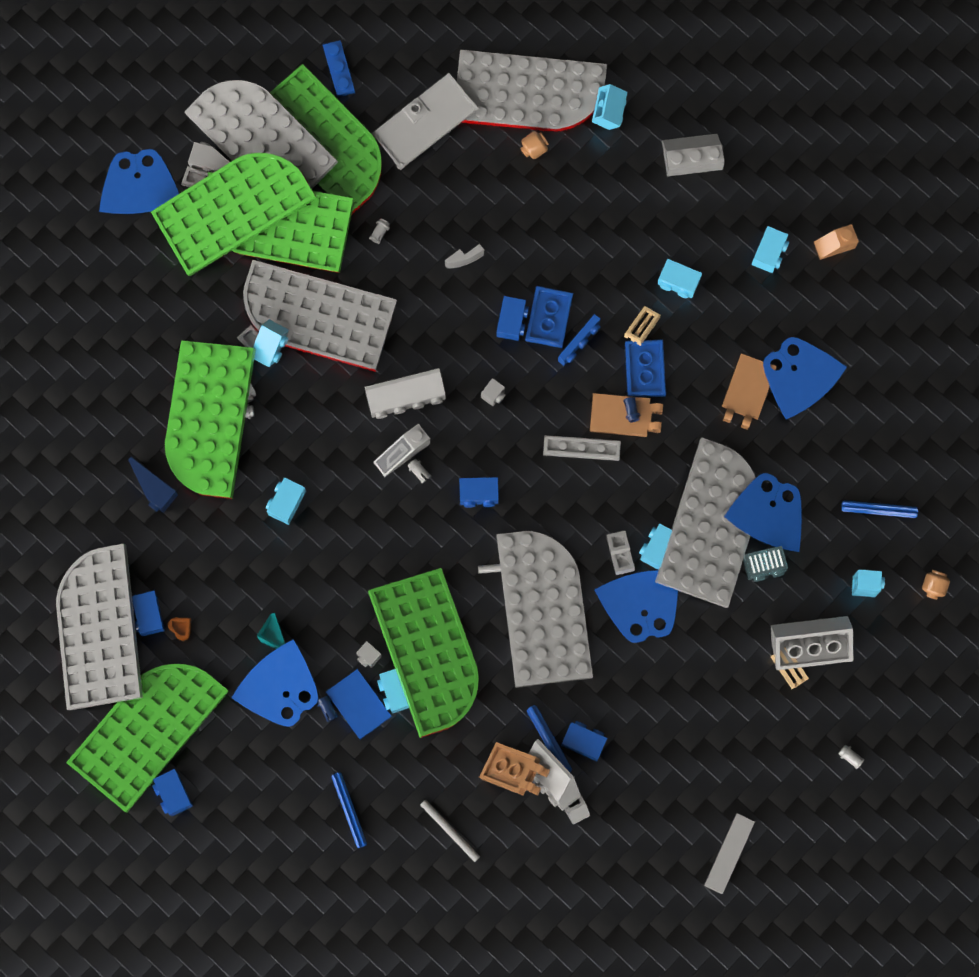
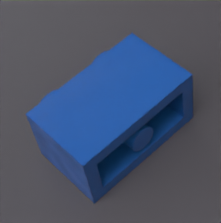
M504 296L497 327V337L519 341L520 335H524L525 324H522L523 317L527 318L529 307L526 306V300Z
M498 477L459 478L460 505L471 508L475 507V504H483L484 507H494L495 504H498Z
M151 591L132 596L133 611L137 619L135 621L136 632H139L141 636H147L165 631L157 593Z
M576 721L575 724L571 722L561 746L597 762L607 740L604 737L605 734L596 729L592 732L586 729L587 726L581 722Z
M173 769L153 779L155 784L152 787L157 796L160 795L163 800L160 804L165 814L169 813L170 816H174L193 807L177 770Z

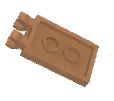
M744 354L740 355L722 407L727 409L723 421L730 423L734 413L743 415L745 417L741 428L748 430L752 418L758 420L770 387L765 375L763 361ZM770 364L771 368L776 370L777 366Z
M593 393L590 432L647 437V432L660 433L662 422H651L652 413L662 414L663 404H650V398L635 397L638 413L641 416L639 421L630 423L626 419L627 412L623 402L624 399L629 398L628 396Z
M496 742L479 778L520 795H524L525 791L539 795L541 788L532 783L537 773L547 777L550 770L539 764V758Z

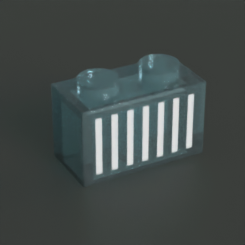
M782 546L746 554L743 558L748 580L754 579V582L766 579L765 576L773 575V577L782 576L788 569Z

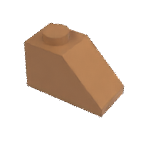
M851 224L833 230L814 241V245L821 260L855 249L859 241Z

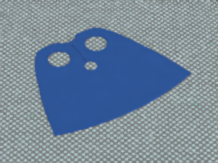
M141 150L138 154L121 152L115 155L110 164L103 187L99 212L114 214L151 212L179 194L169 170L155 150ZM145 156H151L154 160V163L149 167L142 164V159ZM121 159H129L131 164L128 169H121L119 167ZM136 172H139L141 174V177L135 178L134 174Z
M794 337L786 339L781 344L779 351L771 352L763 361L768 383L785 419L797 415L816 403L834 386L847 368L826 352ZM794 344L798 346V355L791 356L788 353L789 345ZM773 359H779L782 362L780 370L776 371L771 368L770 363ZM792 365L797 366L796 371L791 370Z
M763 473L755 478L738 496L724 517L737 528L759 541L781 549L799 552L802 524L799 490L789 483L782 484L778 482L775 476ZM768 480L772 483L773 488L770 492L763 491L761 487L763 481ZM789 490L793 493L794 497L791 502L783 500L782 494L784 491ZM772 500L775 501V502H776V506H775V507H771V506H770V501H772Z
M659 570L627 575L595 589L604 609L619 631L630 642H642L648 636L658 638L667 636L672 631L675 621L678 590L655 582ZM642 610L648 612L646 617L641 615ZM657 618L665 620L666 626L663 630H657L654 627V621ZM633 624H640L642 626V633L635 636L630 632V627Z
M292 640L261 660L241 682L232 699L276 724L290 727L300 719V714L304 710H310L317 703L318 693L309 668L295 641ZM305 690L310 693L311 699L309 702L303 703L299 700L298 696L301 691ZM284 691L289 692L288 698L283 696ZM284 707H290L293 710L292 718L284 719L282 717L281 711Z

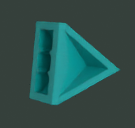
M272 613L257 634L260 642L277 649L284 645L285 641L275 613Z

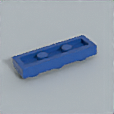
M341 40L324 44L323 49L337 98L355 93Z
M594 314L558 357L559 363L563 366L567 362L571 363L577 355L575 352L579 348L583 349L589 341L587 338L590 334L594 335L600 328V318Z

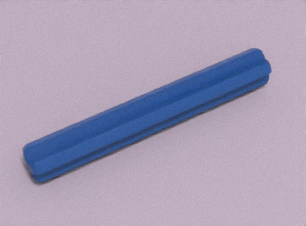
M845 500L842 502L843 512L910 518L918 516V508L912 506Z
M536 705L529 707L527 713L547 749L571 772L572 768L538 707Z
M335 773L332 775L333 783L357 848H362L367 845L342 773Z

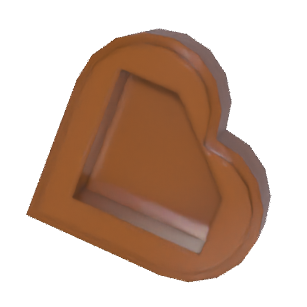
M175 617L170 619L168 628L171 632L175 633L177 639L185 641L190 637L191 618Z

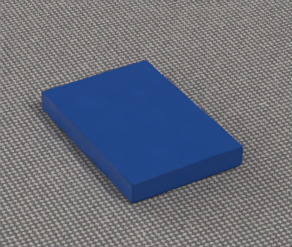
M536 286L525 341L562 348L573 293Z
M644 340L641 346L636 341H625L627 396H666L663 340Z
M358 669L326 691L359 739H362L392 717Z

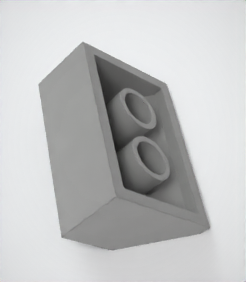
M717 134L662 140L667 177L723 169L724 156L722 144Z
M537 739L529 754L539 758V764L549 769L550 772L547 777L536 773L534 781L537 783L536 786L541 788L540 792L542 794L546 793L549 796L548 799L554 807L558 806L563 811L581 797L574 776Z

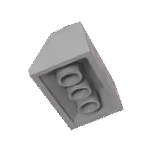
M439 368L365 387L372 418L376 417V419L385 418L390 413L401 414L409 408L414 410L420 409L429 403L432 405L440 404L443 402L442 400L446 399Z
M848 616L771 625V641L776 670L853 661V627ZM780 650L789 661V664H785L781 658ZM791 658H796L798 662L794 663Z

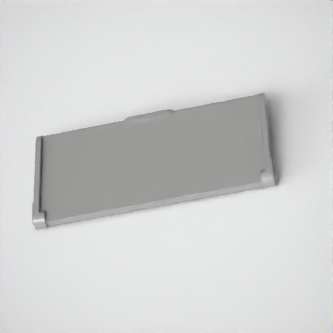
M448 73L375 130L372 135L392 158L397 168L402 170L479 108Z

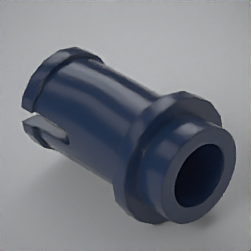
M635 397L623 400L627 412L626 419L630 423L639 421L641 416L638 413Z
M325 696L317 701V706H320L326 721L329 722L337 718L338 715L330 702L332 699Z

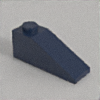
M130 457L129 462L147 500L150 502L148 505L156 512L160 510L164 513L178 496L177 492Z

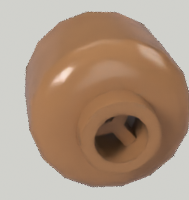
M533 131L521 141L523 147L520 149L526 157L530 156L533 159H537L548 150L547 145L549 143L542 132Z
M933 570L926 574L922 590L927 592V597L937 600L938 596L944 597L946 595L950 579L947 578V574Z

